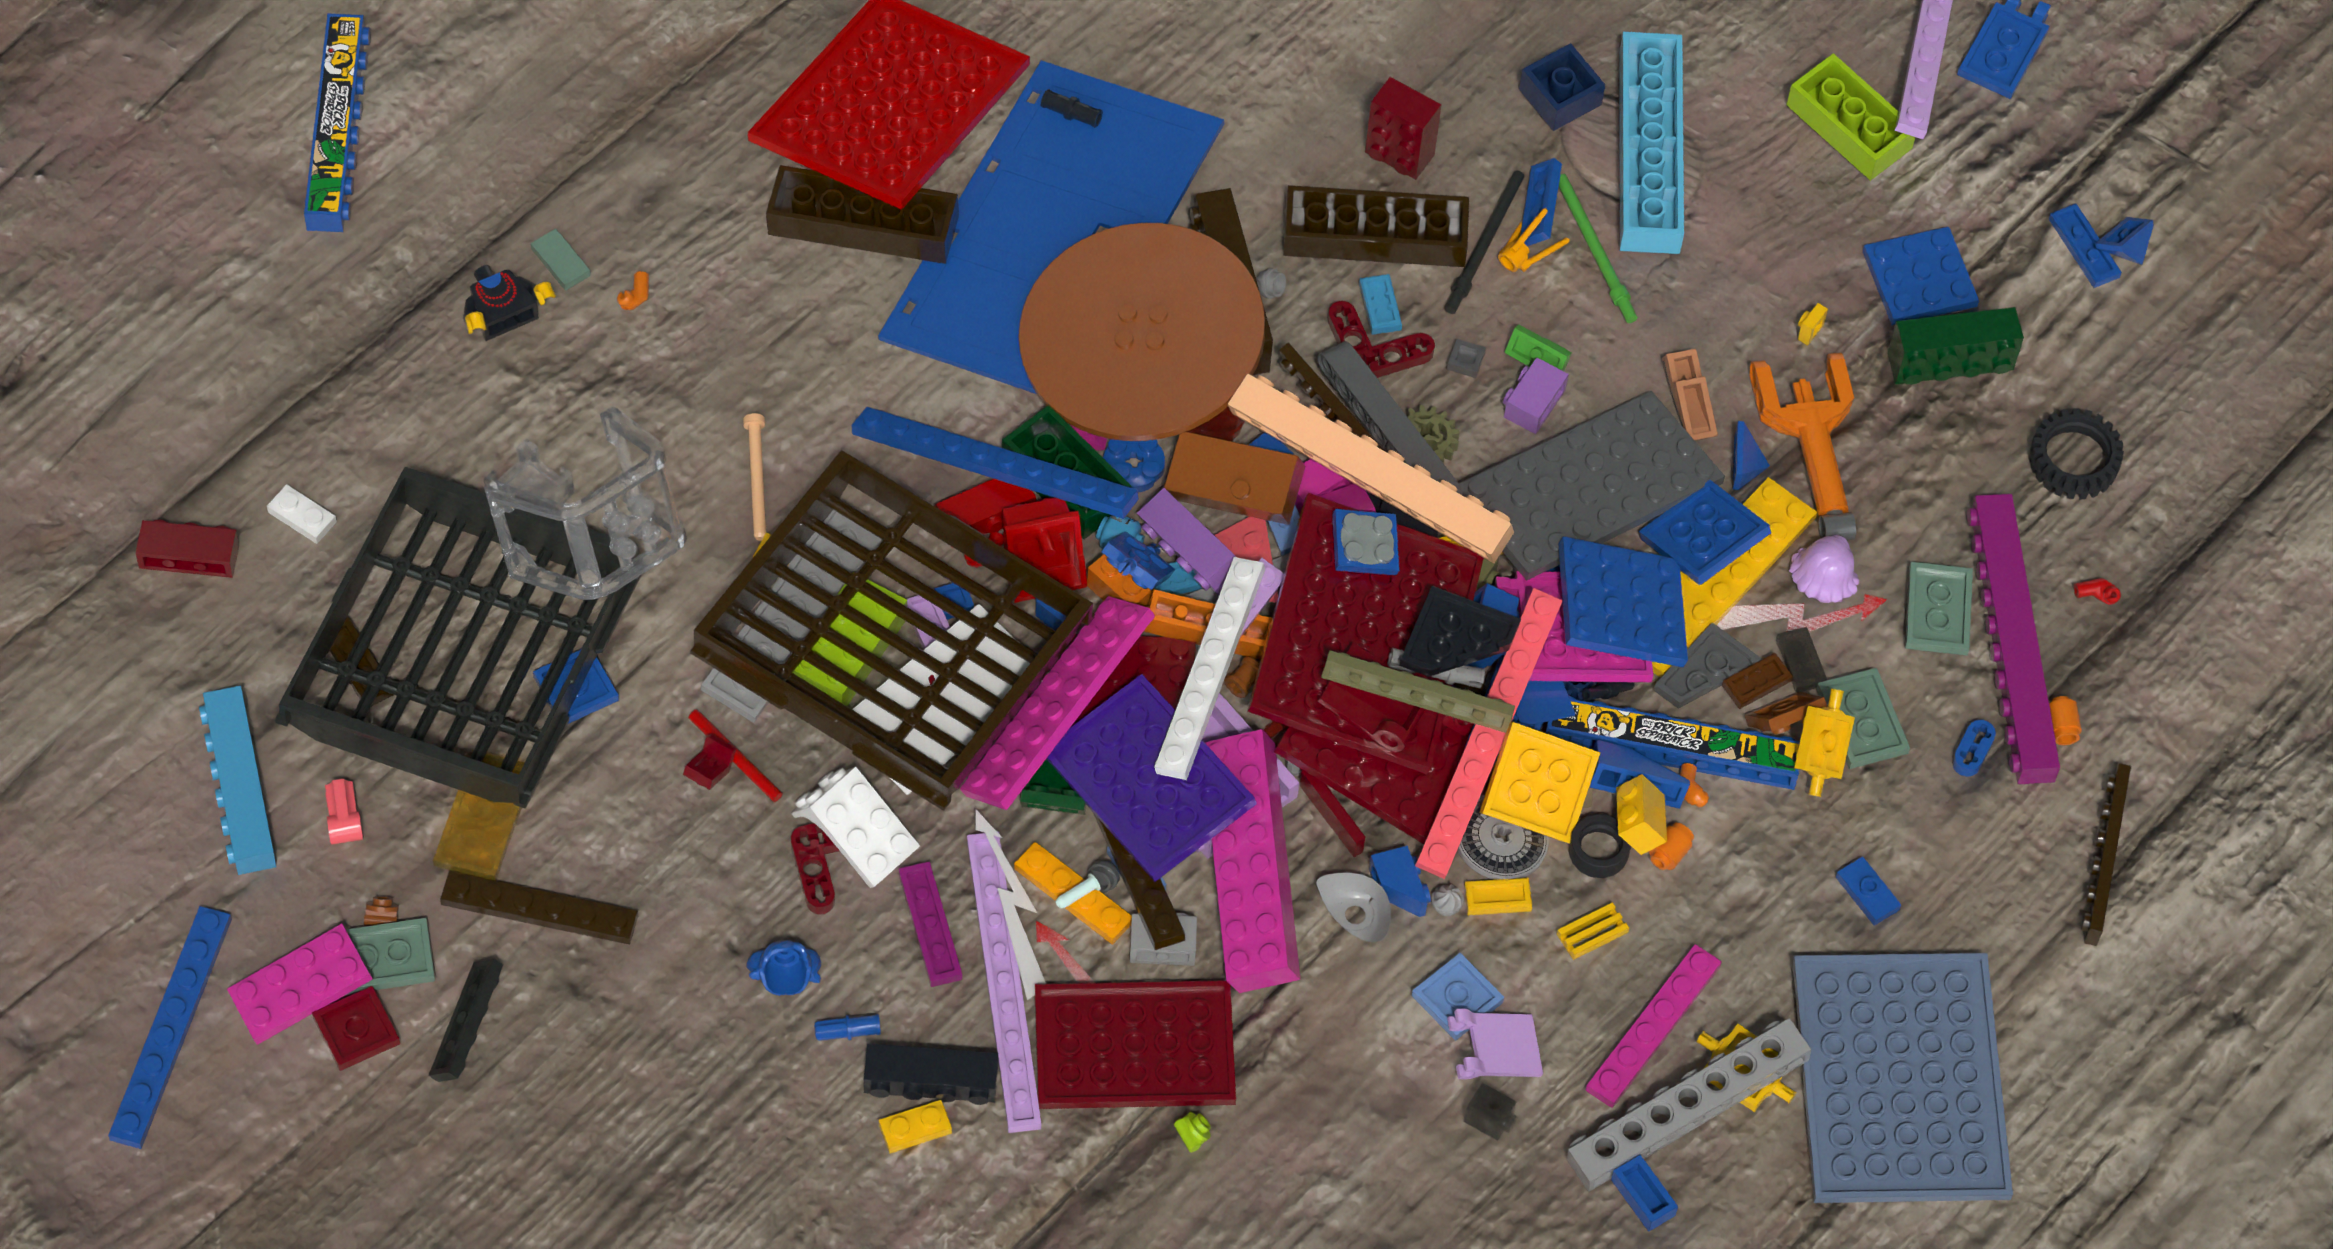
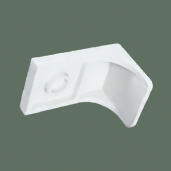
M842 767L835 773L833 771L829 772L818 782L820 788H817L812 793L808 791L795 802L797 808L791 813L794 818L805 817L821 828L870 888L875 887L920 847L857 767L844 770Z

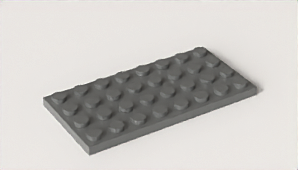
M1650 391L1463 481L1459 485L1464 497L1472 495L1484 504L1483 508L1492 513L1494 510H1498L1511 519L1510 523L1512 524L1514 534L1502 552L1527 581L1560 565L1558 544L1562 537L1602 544L1663 514L1702 489L1708 480H1712L1718 486L1723 484L1725 475L1658 397Z

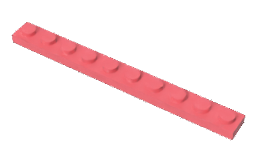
M1533 588L1521 615V622L1510 650L1506 651L1487 695L1488 698L1500 699L1508 704L1515 705L1512 719L1563 601ZM1475 724L1418 857L1416 867L1445 879L1506 733Z

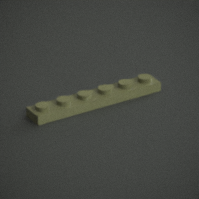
M1329 651L1321 677L1504 733L1508 730L1515 709V705L1508 704L1500 699L1484 697L1470 690L1444 685L1440 681L1427 680L1406 671H1397L1376 662H1367L1351 657L1346 653Z

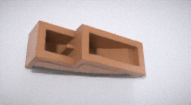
M1696 349L1666 354L1662 361L1680 424L1694 441L1717 437L1718 433L1706 378L1702 376Z

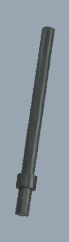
M1516 170L1513 172L1461 276L1455 279L1451 287L1452 294L1445 306L1446 312L1455 314L1462 299L1468 296L1473 286L1471 281L1525 177L1521 171Z

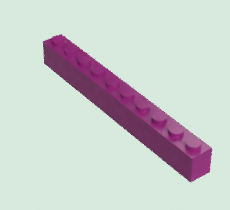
M2012 494L1977 495L1974 498L1972 508L1967 510L1968 525L1973 526L1974 529L1972 550L1973 553H1978L1979 561L1976 564V574L1978 580L1983 582L1984 589L1981 590V603L1983 607H1987L1986 632L1988 635L1992 634L1993 640L1990 646V655L1992 662L1997 663L1998 669L1995 672V685L2002 692L2000 714L2002 717H2006L2005 742L2006 745H2011L2012 754L2009 757L2010 771L2016 774L2017 784L2053 783L2056 781L2060 770V763Z

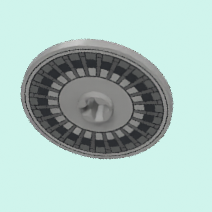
M1485 795L1480 796L1458 847L1459 855L1470 868L1490 879L1524 878L1532 874L1542 864L1547 854L1549 837L1479 813ZM1497 832L1499 833L1500 836H1505V835L1507 836V839H1506L1505 842H1504V840H1503L1502 838H1496V837H1495L1496 834H1497Z

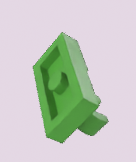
M1517 325L1514 328L1505 350V354L1529 367L1536 358H1539L1562 371H1565L1572 354L1569 350L1521 325Z

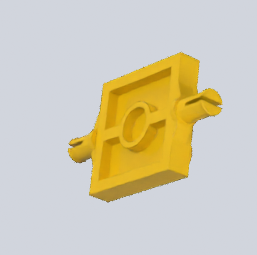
M1831 689L1827 707L1817 708L1808 706L1803 720V730L1796 752L1794 768L1807 771L1812 776L1808 795L1821 797L1824 779L1831 777L1842 779L1855 717L1848 716L1840 710L1844 693L1841 690Z
M1737 1024L1732 1032L1721 1039V1041L1703 1031L1696 1042L1712 1052L1711 1059L1721 1053L1728 1055L1735 1051V1047L1742 1040L1748 1037L1755 1039L1758 1036ZM1772 1048L1762 1050L1766 1057L1774 1058L1778 1056L1777 1051ZM1743 1064L1734 1067L1740 1074L1751 1072L1750 1068ZM1781 1077L1740 1103L1755 1112L1764 1099L1773 1093L1789 1104L1797 1092L1781 1083ZM1710 1081L1711 1084L1720 1090L1723 1088L1720 1082Z

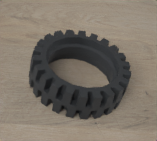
M2073 408L2071 414H2069L2067 409L2060 410L2059 415L2054 412L2049 416L2048 420L2045 418L2041 422L2032 440L2029 462H2032V472H2037L2036 479L2040 483L2045 480L2044 488L2050 491L2055 487V495L2060 497L2063 491L2067 492V499H2074L2075 495L2078 494L2079 500L2086 499L2088 494L2092 498L2098 496L2100 491L2102 493L2105 492L2109 485L2113 484L2123 460V442L2119 440V432L2117 430L2112 431L2113 424L2110 421H2107L2105 424L2102 423L2103 416L2097 414L2094 419L2091 417L2092 411L2085 410L2084 415H2080V408ZM2062 433H2080L2089 436L2103 449L2106 457L2105 466L2099 472L2091 475H2073L2064 472L2052 463L2047 454V444L2054 436Z

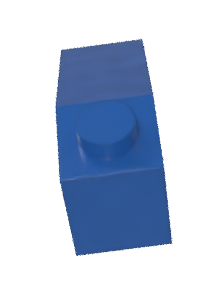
M1600 740L1596 741L1593 750L1600 752V756L1589 786L1590 788L1616 794V787L1643 774L1665 795L1666 806L1680 809L1690 786V780L1626 746Z

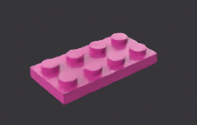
M340 924L227 988L253 1040L258 1045L308 1017L312 1012L329 1005L373 980L347 930L343 924Z

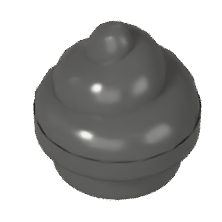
M1096 861L1088 869V874H1093L1099 882L1101 888L1099 891L1102 893L1113 890L1120 880L1117 867L1110 861Z

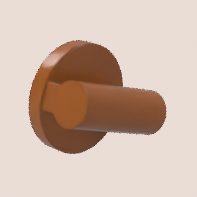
M373 897V902L366 903L364 926L398 922L399 905L392 903L393 899L390 897Z

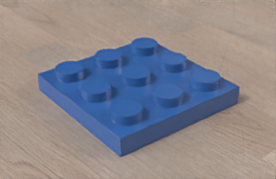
M1949 227L1864 245L1863 255L1892 326L1896 324V321L1934 317L1978 306L1979 298Z
M1708 480L1703 488L1664 512L1642 528L1639 534L1642 541L1661 556L1673 558L1684 574L1698 585H1702L1770 535L1771 530L1768 523L1712 480Z

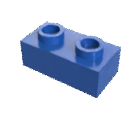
M1641 1155L1613 1170L1611 1181L1648 1232L1676 1216L1678 1205Z

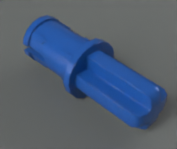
M879 1014L849 1018V1015H845L843 1019L817 1021L814 1025L815 1037L819 1041L847 1038L848 1041H851L852 1037L881 1034Z

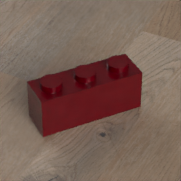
M142 520L136 548L139 569L233 578L239 550L237 531L226 526L205 527L195 523L175 524L164 520Z

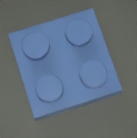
M1461 953L1412 991V997L1455 1041L1470 1030L1449 1031L1447 1018L1449 1016L1455 1017L1454 1011L1456 1009H1468L1473 1013H1491L1504 1002V996Z

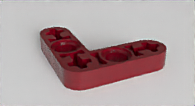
M1337 301L1329 308L1328 324L1337 344L1344 342L1348 336H1357L1361 343L1352 347L1366 365H1369L1370 370L1377 378L1425 364L1433 358L1435 342L1428 334L1416 333L1372 346L1352 304L1346 301ZM1337 313L1347 316V327L1344 328V322L1340 316L1337 317ZM1416 345L1426 348V351L1421 352L1419 348L1416 349ZM1388 352H1396L1400 355L1401 359L1397 362H1389L1385 359L1384 355Z
M815 823L803 825L792 832V854L808 909L818 915L826 914L835 905V891L825 854L839 852L840 850ZM818 833H822L823 844L819 842ZM806 837L810 841V846L804 847L803 843H801V838ZM809 864H817L822 868V871L817 876H809L804 872V868ZM820 885L825 902L819 903V900L816 899L815 886Z

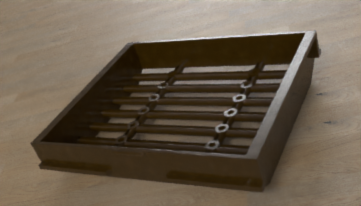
M841 450L694 629V646L690 650V654L780 710L786 709L852 750L854 756L944 811L951 803L952 794L964 782L1055 665L1080 625L1083 623L1088 626L1094 619L1095 614L1092 612L1093 603L990 541L984 534L953 515L944 513ZM850 484L901 515L902 518L893 528L888 529L842 501L840 497L847 485ZM835 510L883 541L876 550L870 551L825 524L824 520ZM914 523L1012 584L1003 595H996L902 536ZM816 532L865 563L857 573H851L805 544ZM895 547L993 608L985 617L979 618L884 559ZM796 555H799L847 586L839 595L833 596L787 566ZM875 570H878L973 628L974 632L967 640L962 641L866 581ZM780 577L829 608L821 618H814L770 591L769 588ZM1022 590L1066 616L1056 631L1012 604ZM859 592L957 653L949 663L944 664L851 607L848 603ZM761 599L808 628L810 632L802 641H796L750 611ZM1003 614L1047 640V643L1039 653H1036L994 627ZM839 615H842L939 676L931 686L926 687L830 628V626ZM743 622L792 654L785 663L778 664L734 637L732 633ZM822 637L921 699L913 709L908 710L811 649ZM985 637L1030 663L1021 676L976 650ZM804 660L903 722L895 732L889 733L793 672ZM967 660L972 661L1012 686L1003 699L958 672ZM949 683L954 684L993 708L994 711L985 722L979 720L940 695ZM931 705L976 732L967 745H964L922 719ZM913 728L958 755L948 769L904 742Z

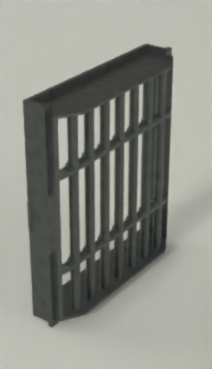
M404 467L352 567L346 571L332 598L333 603L279 703V713L275 718V723L286 727L290 724L318 742L493 802L513 803L526 809L569 722L567 714L597 654L604 652L645 569V564L639 562V545ZM406 504L421 513L422 517L401 557L393 559L381 555L380 553ZM433 521L450 527L430 567L423 569L411 565ZM461 532L478 536L479 538L459 577L452 579L440 575ZM493 541L508 546L488 587L482 589L470 585L469 583L490 542ZM523 551L537 556L517 597L511 599L499 595L498 593L519 552ZM552 561L566 566L547 606L541 609L529 605L528 602L548 562ZM376 565L393 571L346 661L339 663L325 658L373 566ZM578 570L594 575L595 578L576 616L570 619L557 614ZM404 576L422 581L376 670L368 673L357 669ZM616 579L594 625L586 624L607 580ZM433 586L451 591L405 681L398 683L386 679ZM466 596L480 601L435 690L427 693L415 689L462 597ZM492 605L508 610L509 613L465 700L456 703L445 699ZM521 615L539 621L494 711L486 713L474 709ZM550 626L567 630L568 632L523 722L515 723L504 719ZM580 635L587 637L541 731L535 730L534 727ZM319 669L338 675L322 707L303 701ZM353 680L367 685V688L354 713L349 717L334 712L349 681ZM379 690L397 696L381 727L364 722ZM409 700L426 705L411 737L393 732ZM439 710L456 716L440 748L423 742ZM468 720L486 726L470 758L452 752ZM498 730L515 736L500 768L482 762ZM527 741L534 742L520 774L512 773Z

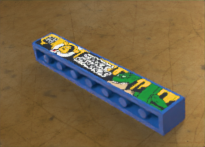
M327 13L304 209L307 231L343 232L344 221L350 220L351 205L350 202H347V195H353L354 181L353 177H350V170L356 169V152H353V144L358 145L359 127L355 125L356 119L361 120L362 102L358 101L359 94L364 95L365 78L361 76L362 70H367L368 55L367 52H364V45H370V27H365L364 15Z
M1569 696L1575 716L1548 721L1546 734L1592 750L1597 740L1626 746L1663 766L1681 769L1682 764L1690 763L1697 767L1696 772L1795 790L1800 769L1794 767L1800 741H1796L1791 737H1773L1764 735L1759 731L1747 732L1733 729L1727 725L1714 726L1704 724L1695 719L1682 720L1671 718L1663 713L1650 714L1639 712L1631 707L1618 708L1608 706L1599 701L1591 703L1576 700Z

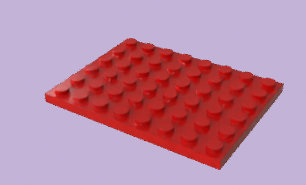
M869 0L748 131V141L902 210L1028 68L1030 56L905 1Z

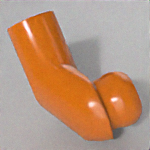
M643 271L636 272L634 274V289L631 291L624 290V293L620 292L618 294L617 302L622 309L634 310L648 299L649 274Z
M1684 763L1681 766L1680 776L1690 780V786L1684 800L1691 805L1703 807L1707 804L1709 795L1695 782L1697 767L1690 763Z

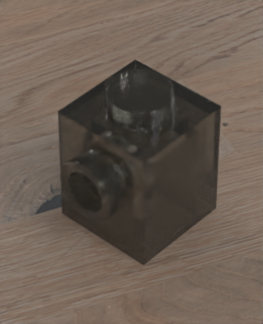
M1482 1083L1466 1108L1463 1122L1498 1141L1504 1131L1507 1133L1511 1131L1518 1118L1514 1114L1517 1102Z

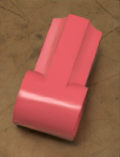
M345 779L332 780L331 783L325 785L329 811L327 823L331 845L363 840L360 813L356 809L353 781Z

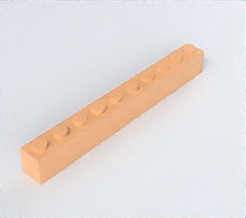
M1250 374L1246 375L1228 403L1233 415L1488 561L1496 562L1514 534L1512 524L1510 523L1511 519L1498 510H1494L1493 513L1483 508L1484 504L1472 495L1467 497L1457 493L1458 489L1445 480H1441L1439 483L1430 477L1431 473L1419 465L1411 467L1404 463L1405 459L1397 452L1381 450L1377 447L1378 443L1366 435H1362L1360 438L1351 432L1352 428L1344 422L1336 420L1334 423L1325 418L1326 414L1316 406L1310 405L1308 408L1299 403L1300 399L1287 390L1281 393L1274 389V384L1265 377L1258 375L1255 378Z

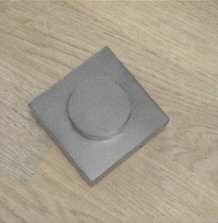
M1457 339L1448 361L1447 370L1476 378L1485 355L1486 347Z

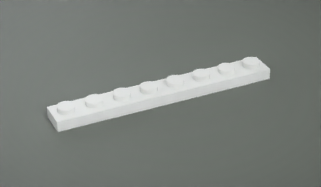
M1238 557L1233 558L1156 761V774L1187 780L1265 572L1263 562Z

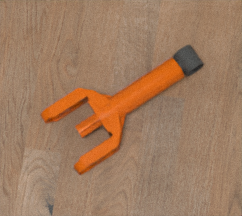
M1840 352L1827 355L1825 377L1831 400L1815 401L1810 381L1799 379V382L1792 384L1796 404H1786L1783 408L1780 407L1771 367L1765 360L1752 361L1750 363V380L1760 421L1778 433L1799 438L1819 517L1820 538L1839 535L1846 538L1847 541L1854 540L1856 537L1855 518L1848 509L1830 438L1831 431L1838 427L1850 412V407L1854 400L1843 354Z

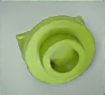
M1189 1112L1184 1118L1174 1123V1127L1190 1153L1198 1150L1211 1137L1209 1131L1211 1126L1208 1120L1201 1114L1196 1115Z

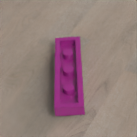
M930 861L899 868L898 875L930 986L935 987L962 980V971Z

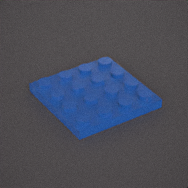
M1562 537L1558 545L1566 645L1684 667L1688 661L1681 574L1678 563L1670 557Z

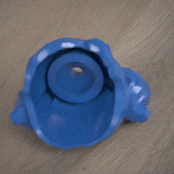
M789 940L773 942L765 951L760 950L753 953L747 961L746 967L751 972L749 977L753 980H761L767 991L778 996L798 994L806 988L809 981L813 983H820L821 981L820 975L817 974L821 968L820 957L817 952L805 948L799 942Z

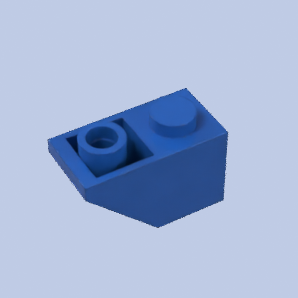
M1408 846L1371 855L1369 864L1371 878L1383 887L1388 895L1389 903L1418 917L1425 916L1427 903L1431 902V896L1427 884H1421L1419 878L1421 870L1415 866L1418 859L1416 856H1411Z

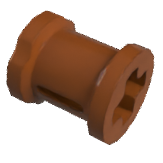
M1251 657L1243 658L1241 666L1232 675L1225 677L1224 683L1235 696L1245 698L1249 694L1248 690L1256 681L1260 664Z

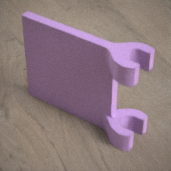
M1456 1009L1454 1011L1455 1017L1449 1016L1447 1018L1449 1031L1470 1029L1475 1057H1465L1463 1059L1464 1065L1458 1064L1456 1066L1458 1079H1472L1479 1076L1541 1077L1543 1075L1532 1014L1473 1013L1468 1009Z

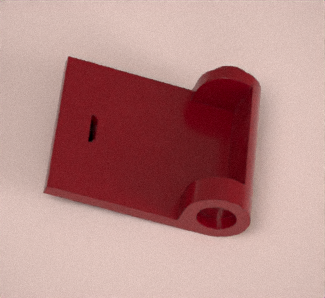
M1352 642L1346 651V654L1367 662H1376L1384 667L1391 668L1355 642ZM1411 673L1417 677H1421L1427 680H1433L1431 677H1427L1423 674ZM1334 681L1328 682L1318 702L1386 749L1395 752L1404 749L1426 710Z

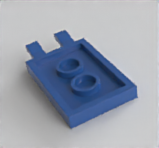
M2007 0L2005 5L1996 2L1959 67L1957 75L2011 99L2049 31L2050 26L2044 23L2048 18L2047 13L2051 5L2043 1H2039L2032 17L2018 12L2022 3L2020 2L2021 0Z

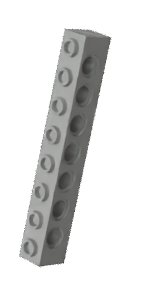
M1788 1018L1782 1023L1775 1021L1769 1024L1763 1030V1034L1755 1039L1748 1037L1742 1040L1735 1047L1736 1050L1730 1054L1725 1055L1721 1053L1709 1061V1066L1698 1072L1695 1069L1688 1072L1681 1078V1083L1672 1088L1669 1086L1661 1088L1653 1095L1654 1099L1644 1105L1639 1102L1631 1106L1625 1112L1626 1115L1617 1121L1610 1119L1599 1126L1598 1132L1587 1138L1584 1135L1570 1144V1149H1568L1567 1161L1588 1192L1610 1180L1613 1170L1639 1155L1643 1159L1647 1158L1808 1062L1811 1048L1791 1019ZM1772 1048L1777 1051L1778 1056L1774 1058L1766 1057L1762 1050ZM1743 1064L1748 1066L1751 1072L1740 1074L1734 1067ZM1718 1081L1723 1085V1088L1718 1091L1711 1090L1707 1083ZM1689 1097L1696 1104L1692 1107H1685L1679 1100ZM1655 1114H1663L1668 1118V1121L1659 1124L1654 1122L1651 1117ZM1628 1130H1635L1641 1137L1637 1140H1629L1624 1136V1133ZM1605 1146L1610 1148L1613 1154L1603 1157L1596 1152V1149Z

